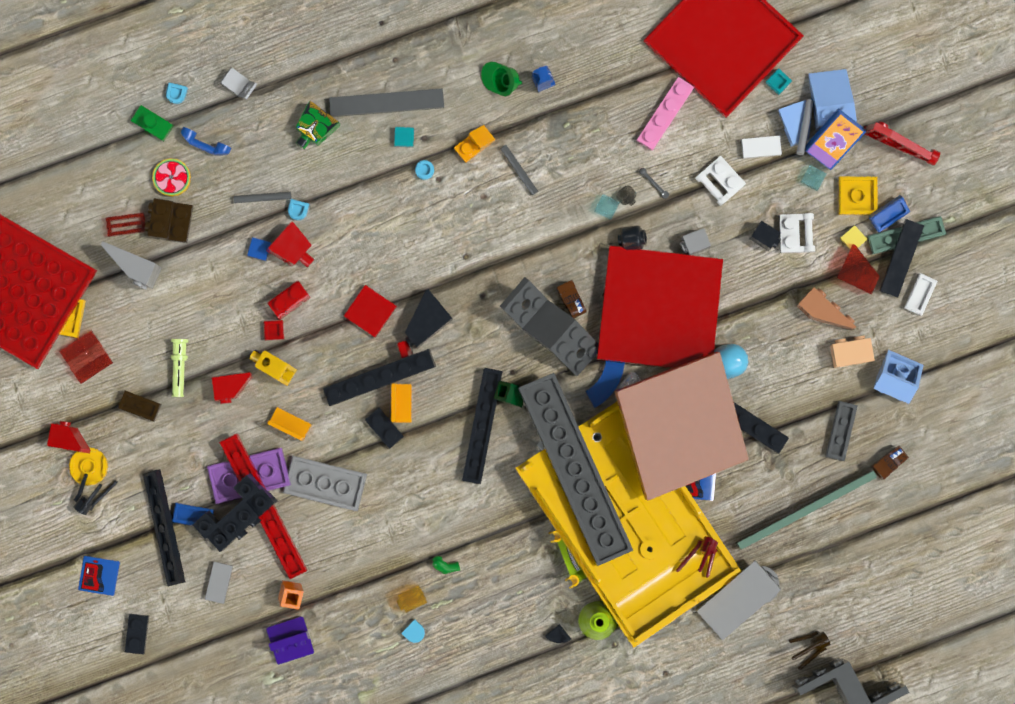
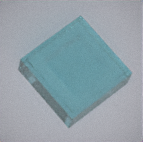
M809 165L800 183L818 191L827 173Z
M603 194L594 212L611 220L620 202Z

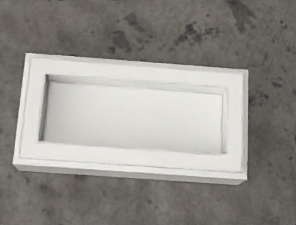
M780 136L741 140L743 159L782 155Z
M919 273L904 309L922 316L937 284V280Z

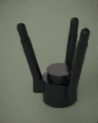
M84 474L78 493L73 499L76 502L73 508L79 513L87 515L89 510L92 511L94 506L118 481L115 480L93 501L102 484H99L89 497L87 495L81 497L88 474Z

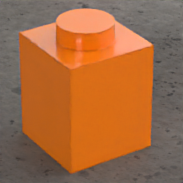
M282 580L278 596L281 607L300 609L304 593L301 583Z

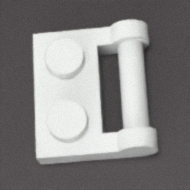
M719 156L695 178L698 182L701 181L718 200L717 203L720 206L746 185L722 156ZM708 174H711L727 192L724 196L706 177Z
M813 213L779 215V232H781L780 253L815 252L812 231ZM799 221L805 222V246H800Z

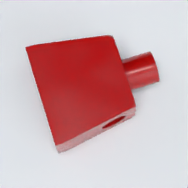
M291 222L266 250L292 267L299 260L308 268L315 260L306 252L312 246L294 222Z

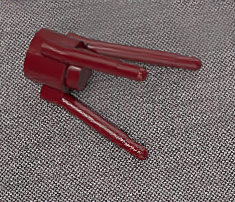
M707 536L703 538V541L698 540L696 546L682 561L676 572H679L700 548V553L704 556L698 572H702L706 560L710 556L706 572V578H708L717 552L718 542Z

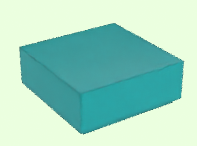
M778 68L765 83L776 94L780 95L792 80Z
M395 127L394 146L414 148V128Z

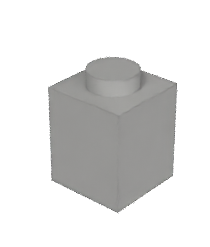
M704 228L682 236V242H680L683 253L687 252V255H693L711 247Z

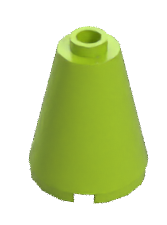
M601 601L587 604L579 614V627L583 634L590 639H605L616 628V621ZM602 619V625L597 626L596 620Z

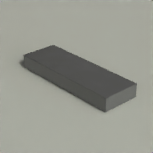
M838 401L825 457L845 461L858 405Z

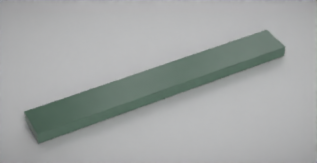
M870 471L736 542L738 549L746 548L874 480L877 477L875 472Z

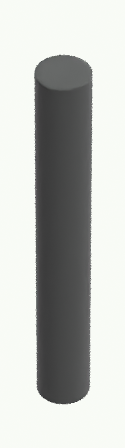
M504 145L500 148L531 195L533 196L539 191L508 146Z
M291 191L234 196V203L292 199Z

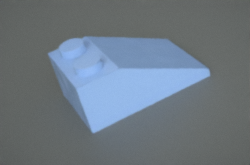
M847 70L809 73L811 99L814 101L815 129L819 130L838 108L857 122Z

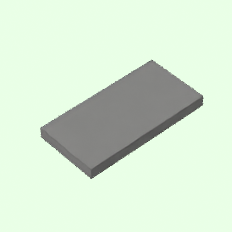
M292 455L288 471L291 485L285 486L283 493L358 511L367 474Z
M754 560L701 606L697 612L718 636L724 640L781 591V588Z

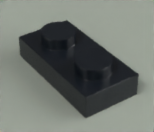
M380 408L365 419L389 449L404 438L403 434Z
M129 614L124 653L145 654L149 615Z

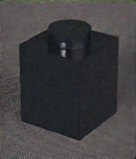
M761 221L751 235L750 240L769 251L772 247L775 249L781 241L778 238L781 232Z

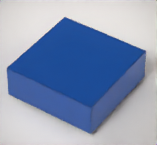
M252 237L247 256L267 261L269 252L266 250L270 247L271 242Z

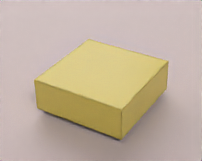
M854 225L840 240L853 253L867 238Z

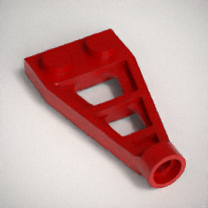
M878 121L864 127L866 130L864 135L926 161L930 165L934 166L940 157L939 151L935 149L931 151L926 150L889 129L886 123Z

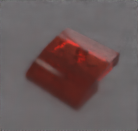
M92 329L59 350L80 384L113 363Z

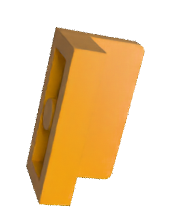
M391 383L392 423H412V384Z
M278 407L271 420L267 422V424L301 441H304L312 425Z

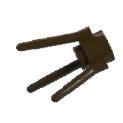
M815 631L811 634L789 640V643L813 638L810 640L812 645L792 656V660L803 656L813 649L817 650L798 667V670L804 668L820 653L826 651V647L831 645L824 632L818 634Z

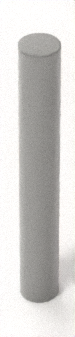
M807 99L805 103L797 155H804L814 102L811 99Z

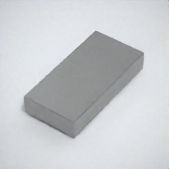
M219 562L213 563L205 600L225 603L233 569L232 565Z

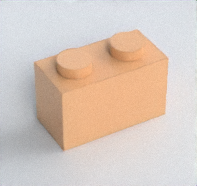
M864 335L853 337L854 341L846 342V339L835 340V344L830 345L834 368L875 361L871 338L865 339Z

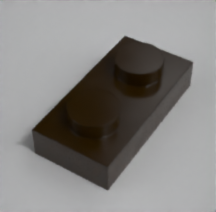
M124 391L118 409L155 422L162 404Z

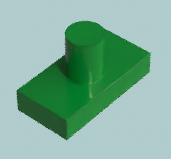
M140 105L131 119V122L163 142L174 127L173 124Z

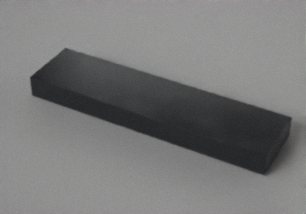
M905 219L882 281L880 292L899 297L924 225Z

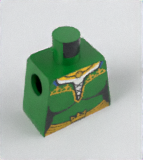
M309 101L296 125L297 131L302 135L295 143L304 150L311 141L319 146L340 127V123L312 101Z

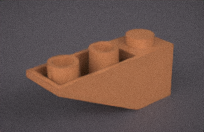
M812 288L796 305L809 319L848 330L856 328L853 324L855 321L847 314L844 316L839 311L841 308L833 301L830 303L825 298L827 295L819 288Z

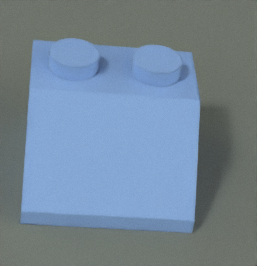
M888 350L876 377L874 389L909 404L919 388L924 365Z

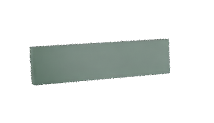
M941 216L917 222L924 225L919 242L946 235ZM902 227L867 236L872 255L894 249Z

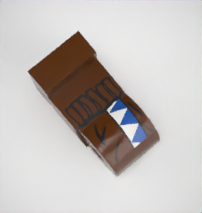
M573 280L557 287V291L572 318L575 319L587 313Z
M898 445L870 467L881 480H884L898 466L904 463L909 456Z

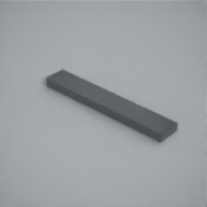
M443 88L329 97L330 115L332 117L444 108Z

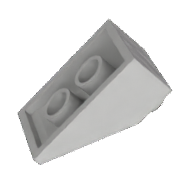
M102 241L101 246L125 274L134 280L132 284L145 290L147 287L153 289L162 269L159 265Z

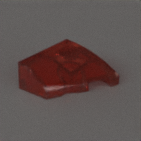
M852 244L837 278L872 294L880 276L858 247Z

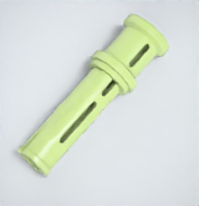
M171 339L173 343V354L170 356L171 360H173L172 397H184L185 361L188 359L186 355L188 339ZM178 370H179V386H177V382H178Z

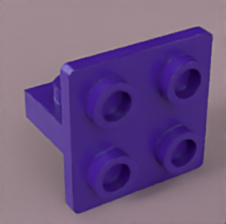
M298 617L266 629L270 639L269 647L274 652L278 665L314 653L304 617Z

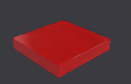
M365 285L344 317L376 338L397 306Z

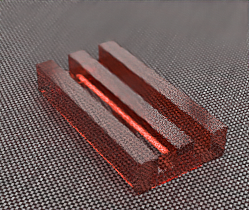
M144 213L105 218L108 237L145 232ZM141 218L140 221L111 224L114 221ZM142 225V228L112 232L114 228Z

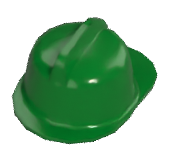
M491 61L482 68V82L491 92L507 97L518 88V85L522 84L517 71L512 67Z

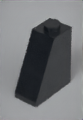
M429 289L425 291L405 331L407 335L405 340L411 347L415 345L417 349L453 320Z

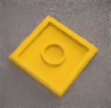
M839 176V215H870L877 211V177Z

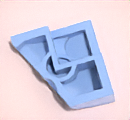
M806 100L778 110L791 147L798 145ZM810 124L808 129L807 141L810 137Z

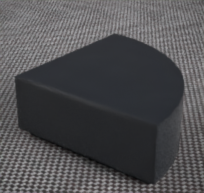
M560 624L545 635L548 640L554 643H566L571 640V637Z

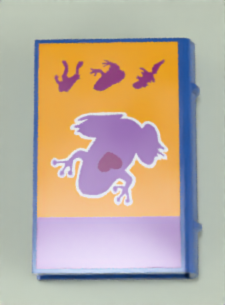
M838 108L807 142L805 151L832 170L866 133V130Z

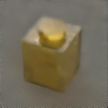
M420 585L399 594V599L396 600L400 610H405L406 613L428 602Z

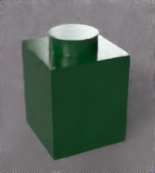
M499 380L493 399L522 408L524 403L518 390L520 386Z

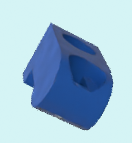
M548 66L540 67L532 72V79L537 92L556 85Z

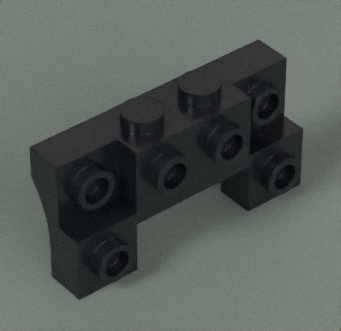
M251 473L233 487L243 500L228 514L218 521L209 510L193 524L204 539L208 538L219 552L225 550L234 540H241L248 533L246 530L250 526L254 528L262 521L260 517L277 502V499Z

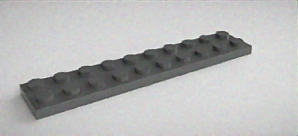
M549 374L519 387L518 390L596 565H602L633 551L555 374Z

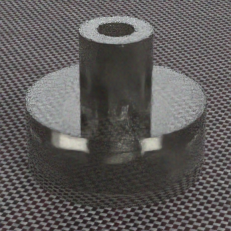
M631 186L623 187L616 195L617 200L622 205L629 204L632 206L636 202V191Z

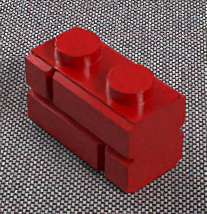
M296 281L267 304L278 319L281 320L301 306L302 302H306L311 297L302 284Z

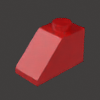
M252 373L212 377L214 400L220 401V404L232 403L231 400L236 399L252 379Z
M59 421V424L51 423L47 446L90 454L91 450L78 428L70 427L71 423Z

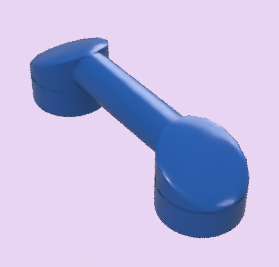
M183 127L181 130V135L190 145L212 155H228L232 149L220 142H217L216 147H213L195 139L196 132L186 127Z

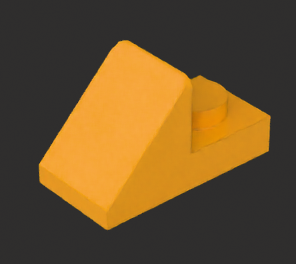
M483 125L471 131L469 136L455 146L454 149L463 161L467 163L496 139Z

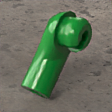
M435 556L432 559L434 569L442 574L460 571L458 561L448 564L443 561L441 556Z

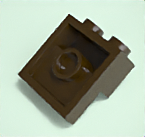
M154 198L153 202H150L148 206V213L151 214L150 221H146L145 232H148L147 236L155 239L188 243L194 206Z

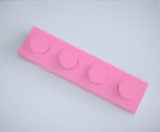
M678 77L637 141L653 151L694 89V86Z

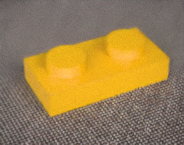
M80 299L76 308L71 313L59 335L79 338L85 300Z

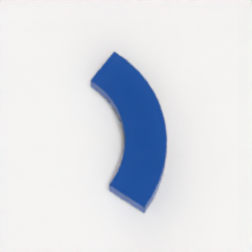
M605 361L601 377L590 389L585 391L594 408L606 401L617 388L625 363Z

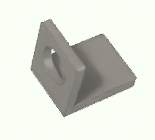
M230 67L220 82L237 96L246 100L257 86V83L249 81L232 67Z

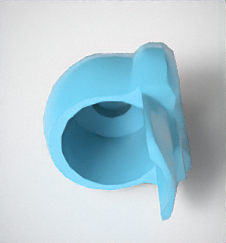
M724 344L714 349V352H720L727 379L735 378L745 372L749 363L748 355L740 345Z

